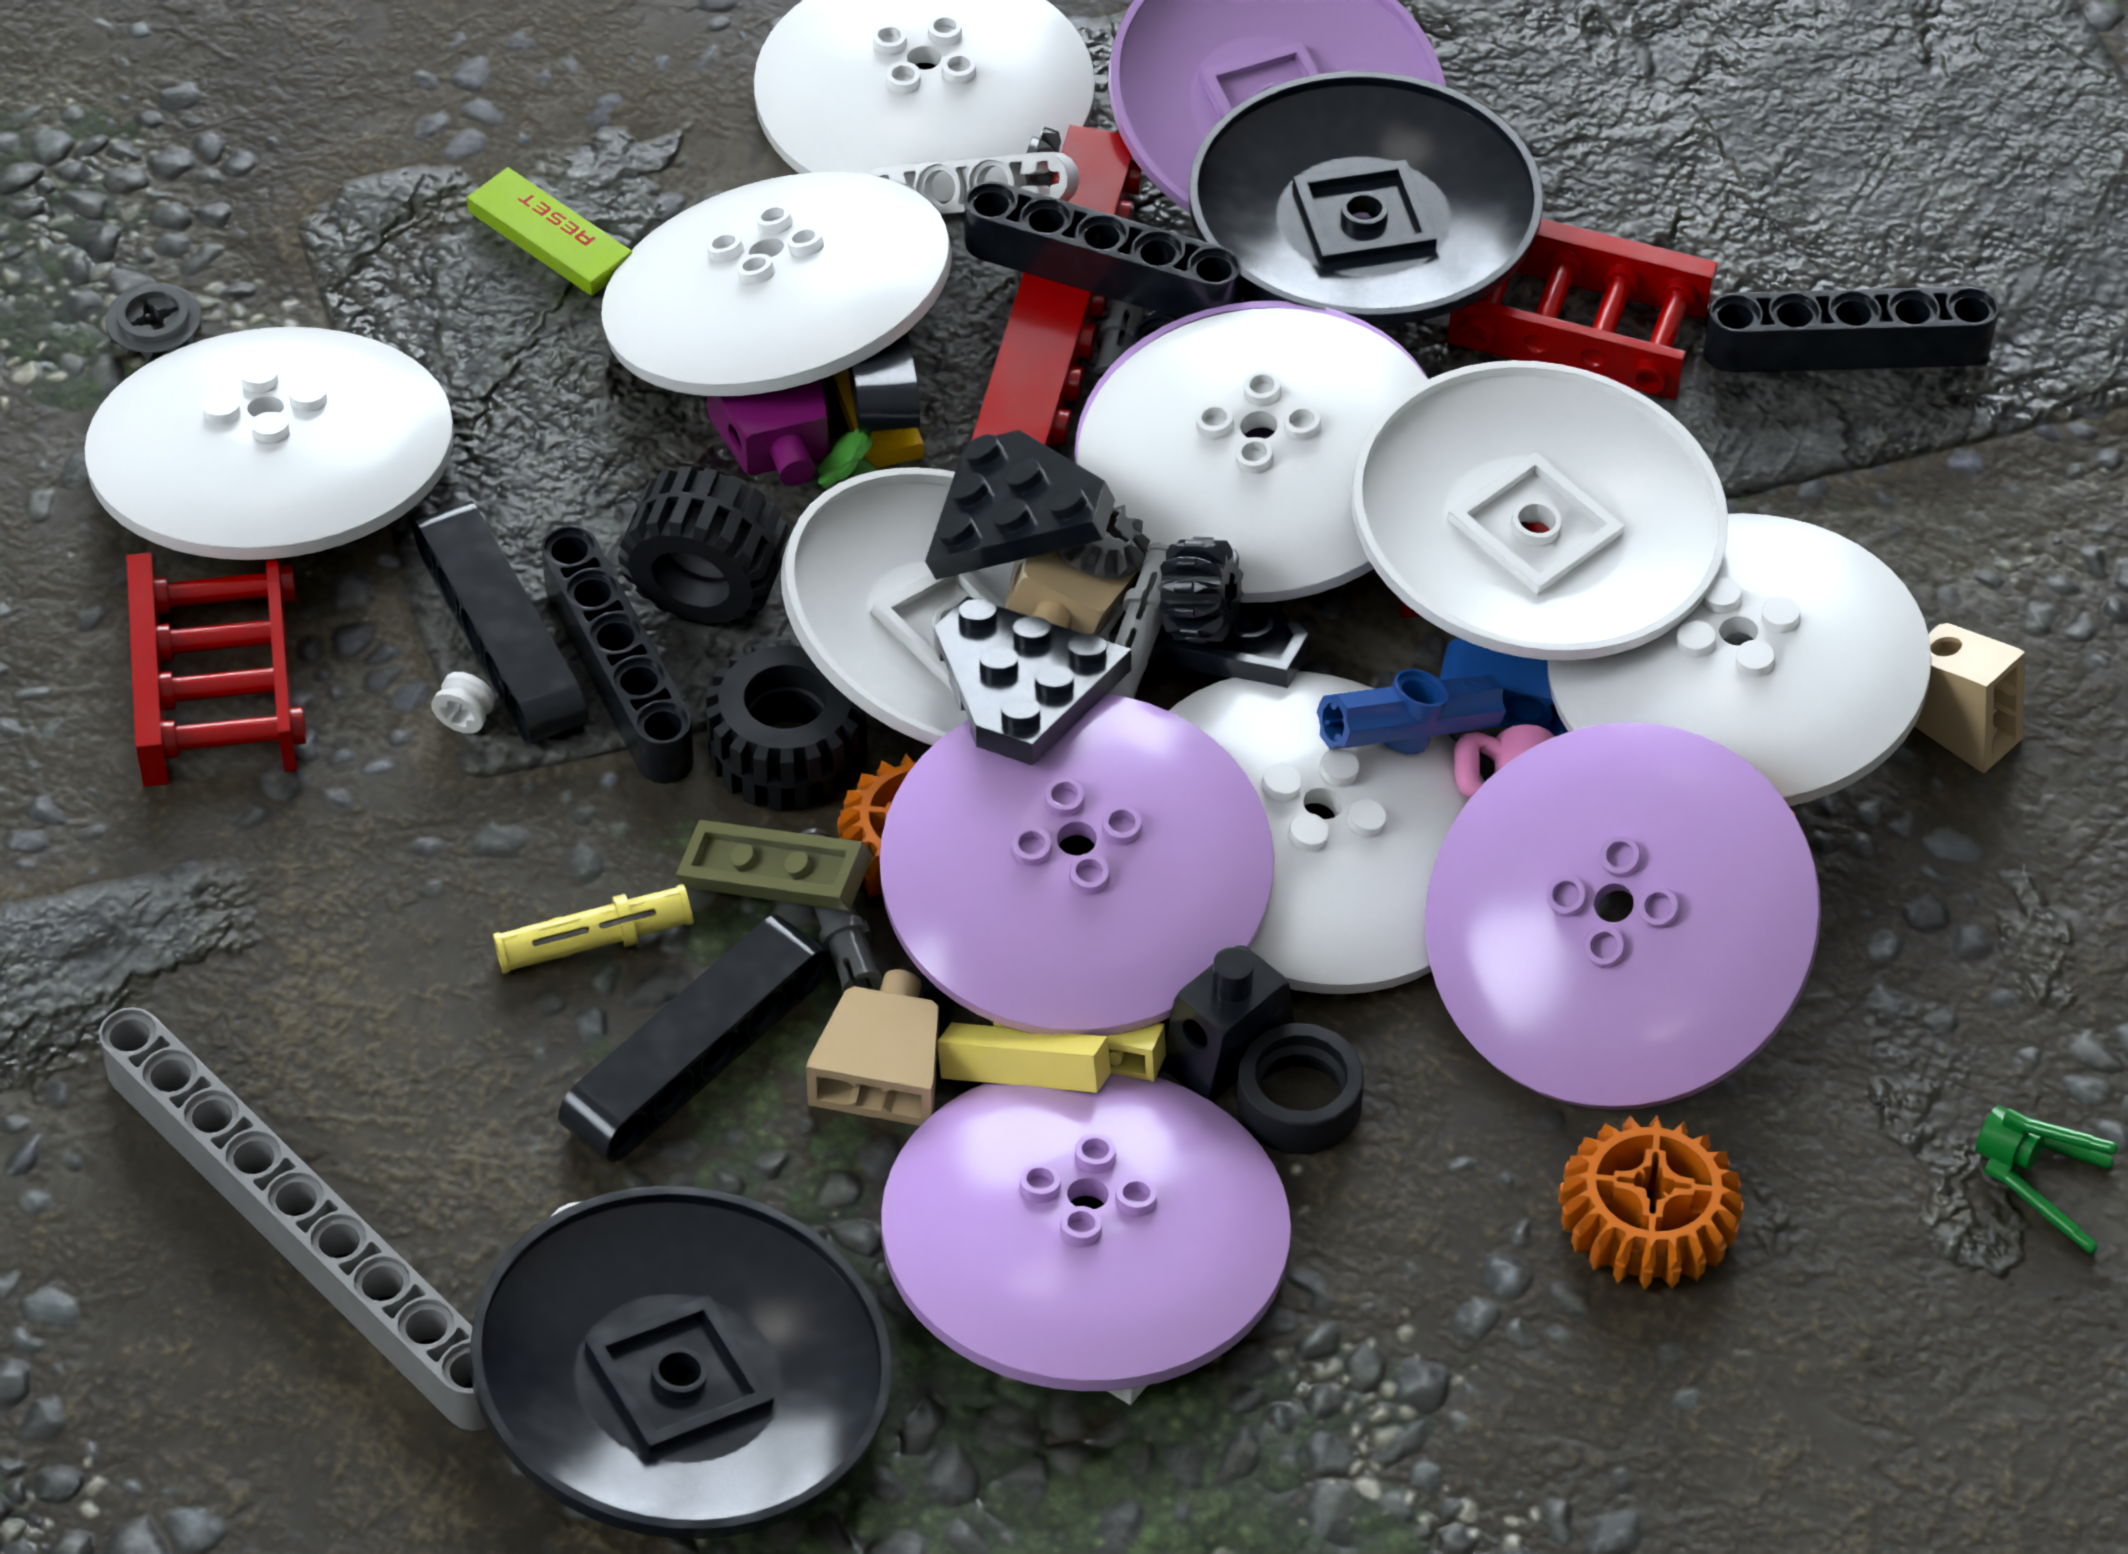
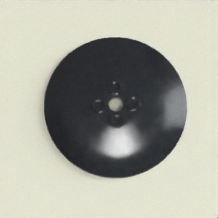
M1343 71L1317 74L1278 84L1246 99L1223 116L1203 139L1196 152L1189 180V211L1195 232L1199 240L1227 248L1239 257L1241 262L1240 286L1265 301H1287L1296 305L1322 310L1330 308L1361 319L1370 325H1393L1435 318L1464 308L1492 293L1505 283L1528 257L1537 239L1542 218L1543 190L1537 165L1524 142L1504 120L1474 99L1453 89L1411 76L1384 72ZM1364 212L1368 213L1373 219L1363 220L1352 215Z
M654 1186L611 1192L582 1201L541 1222L524 1235L506 1253L492 1272L482 1291L475 1311L470 1342V1371L473 1390L480 1412L492 1436L514 1465L541 1490L565 1506L591 1519L616 1528L666 1538L706 1539L754 1532L786 1521L824 1500L849 1478L872 1447L885 1415L892 1376L891 1348L879 1307L867 1285L853 1266L830 1243L796 1219L770 1206L742 1196L696 1187ZM670 1369H678L684 1373L692 1374L697 1381L688 1386H674L666 1382L661 1377V1374Z

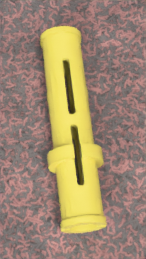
M680 884L675 888L627 899L625 894L613 896L612 904L567 916L556 917L504 933H493V940L502 973L505 974L517 968L568 957L576 953L618 942H623L625 947L638 944V937L684 924L691 925L694 921L684 884ZM646 912H653L654 914L653 916L632 920L629 922L621 923L603 929L599 927L600 924L625 919ZM581 929H586L588 932L539 946L532 944V942Z

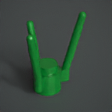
M1997 1105L1987 1117L1975 1147L1977 1154L1989 1159L1984 1169V1174L2005 1183L2070 1240H2073L2087 1253H2095L2098 1249L2097 1243L2016 1174L2014 1170L2018 1166L2030 1170L2038 1159L2042 1148L2085 1163L2088 1162L2105 1169H2110L2114 1165V1160L2105 1154L2114 1155L2117 1153L2118 1145L2113 1141L2033 1119L2011 1108L2007 1109Z

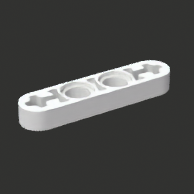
M1034 152L886 165L874 168L867 174L892 180L902 185H914L913 190L931 202L940 215L964 213L966 193L971 187L984 182L987 172L995 166L1004 170L1008 178V185L1066 202L1075 195L1079 187L1080 178L1074 161L1067 155L1057 152ZM1049 170L1059 173V183L1053 184L1050 187L1046 185L1026 186L1025 175L1045 174ZM941 171L949 173L955 183V194L947 204L939 203L934 198L931 189L934 177Z

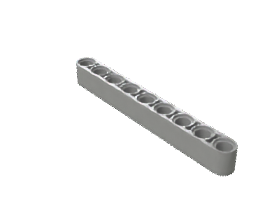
M130 1007L119 1009L103 1020L99 1029V1041L108 1080L112 1086L450 1422L461 1429L471 1431L488 1428L480 1412L473 1388L463 1387L472 1383L470 1342L473 1326L153 1014L145 1009ZM296 1213H305L303 1215L292 1216ZM348 1254V1256L343 1258H334L338 1255ZM382 1297H393L389 1300L377 1301ZM424 1340H438L431 1344H419Z

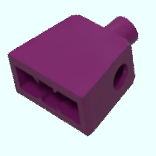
M822 379L785 390L762 394L706 396L707 413L710 420L747 474L758 475L777 470L784 484L789 486L801 485L810 480L814 475L815 466L813 462L823 460L829 454L828 418Z

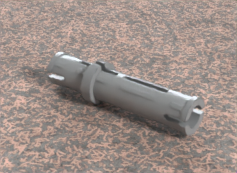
M1157 542L1148 546V554L1136 586L1126 592L1122 604L1126 613L1115 644L1131 649V671L1107 694L1135 698L1160 627L1163 625V613L1158 609L1161 600L1158 586L1161 584L1162 577L1160 566L1163 561H1166V552L1170 546L1169 544Z

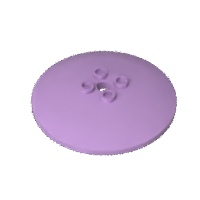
M1134 0L1124 15L1115 37L1108 73L1110 104L1115 123L1127 149L1141 170L1155 186L1179 207L1189 213L1190 172L1196 152L1203 139L1213 126L1230 110L1257 93L1294 79L1343 71L1393 73L1423 79L1445 87L1446 83L1431 43L1419 24L1397 0ZM1364 212L1352 215L1363 220L1373 219L1368 213Z
M1106 694L1033 765L976 747L970 733V720L958 725L927 750L906 775L889 808L881 837L880 874L885 908L893 930L907 955L939 990L956 1003L995 1023L1027 1033L1109 1036L1131 1032L1170 1018L1174 999L1179 991L1210 967L1220 950L1236 945H1245L1249 949L1251 948L1266 916L1273 885L1274 853L1267 815L1257 791L1234 758L1212 737L1176 714L1150 703ZM1079 835L1090 839L1095 846L1090 852L1075 856L1065 853L1059 847V844L1067 837Z
M1632 722L1601 724L1561 734L1526 750L1493 774L1468 800L1445 836L1433 866L1425 909V938L1428 958L1436 987L1446 1009L1459 1030L1488 1062L1513 1081L1539 1095L1575 1106L1605 1110L1648 1108L1693 1096L1716 1085L1754 1058L1778 1033L1803 993L1813 967L1819 942L1821 922L1820 888L1816 866L1808 841L1794 813L1767 778L1745 759L1725 746L1704 736L1675 727ZM1613 891H1625L1631 894L1634 900L1631 913L1619 922H1607L1599 916L1601 900Z
M1111 1073L1098 1093L984 1083L968 1090L932 1114L909 1138L891 1168L884 1189L881 1209L882 1246L893 1283L916 1318L936 1338L963 1357L1002 1376L1028 1384L1073 1391H1113L1138 1388L1184 1375L1213 1361L1244 1338L1264 1316L1275 1299L1284 1278L1290 1247L1291 1222L1284 1186L1275 1166L1262 1146L1236 1119L1210 1100L1185 1087L1158 1077L1152 1082ZM1081 1196H1091L1102 1201L1104 1205L1097 1209H1092L1086 1206H1074L1071 1201Z

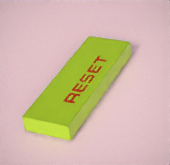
M509 167L466 197L469 213L590 296H593L605 287L618 266L632 254V250Z

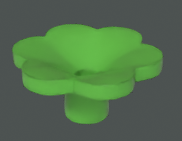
M857 428L854 432H847L837 441L832 452L824 458L818 468V473L820 474L818 483L824 489L831 487L837 481L844 480L848 476L852 478L877 471V467L864 457L873 443V439L870 438L872 432L859 433Z

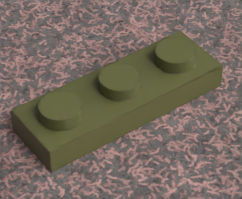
M699 820L676 872V876L686 888L850 911L873 854L861 841Z

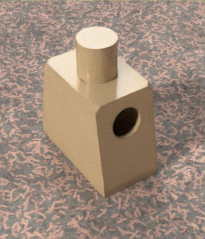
M1057 551L1014 561L1005 609L1027 616L1041 617L1052 624L1083 634L1098 636L1122 607L1126 592L1133 586L1143 565L1129 576L1109 579L1092 576L1076 569L1065 561Z
M1949 623L1939 624L1928 634L1931 649L1929 689L1924 707L1914 727L1975 769L1986 773L2023 739L2025 652L2014 646Z
M894 969L885 973L880 991L856 986L845 990L808 1059L806 1072L809 1106L921 1126L934 1114L938 1066L939 1005L933 1000L919 998L922 982L915 974L906 970Z

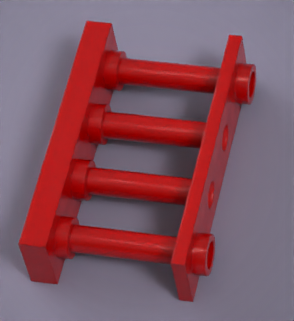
M1541 218V225L1533 248L1521 267L1516 271L1547 279L1535 313L1501 305L1511 280L1510 277L1492 293L1473 304L1450 313L1447 343L1518 361H1539L1575 367L1608 377L1633 390L1677 400L1686 351L1672 347L1685 314L1706 319L1712 303L1718 262ZM1570 286L1604 294L1592 328L1558 319ZM1627 300L1661 308L1649 342L1615 334Z
M151 552L126 555L135 746L143 787L169 784L168 759L178 758L179 751L278 740L284 772L297 771L295 745L307 744L303 706L292 707L285 602L296 601L293 565H281L280 558L265 559V573L168 582L167 576L156 577ZM268 597L270 617L268 620L171 629L170 623L161 624L160 615L170 614L171 607ZM272 645L273 667L174 677L172 671L163 672V662L174 661V654ZM275 692L276 715L178 726H176L175 719L166 720L165 710L176 709L177 702Z

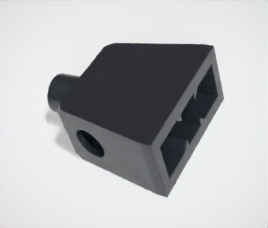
M1236 945L1220 950L1216 954L1213 964L1182 988L1175 997L1165 1039L1166 1056L1161 1067L1189 1090L1211 1102L1238 1081L1239 1061L1250 1042L1268 1029L1295 1023L1289 982L1281 973L1245 945Z

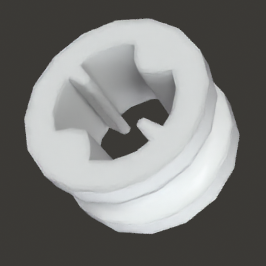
M452 672L446 676L441 685V690L436 693L431 706L435 716L444 725L458 732L475 733L482 728L486 721V715L490 714L496 703V698L492 689L478 677L465 672Z

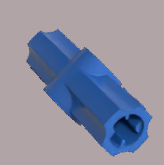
M1405 669L1399 671L1395 676L1391 687L1323 696L1316 712L1320 723L1319 736L1330 750L1383 743L1390 749L1403 754H1418L1425 751L1432 736L1499 727L1506 712L1502 697L1503 687L1493 674L1440 680L1427 671Z

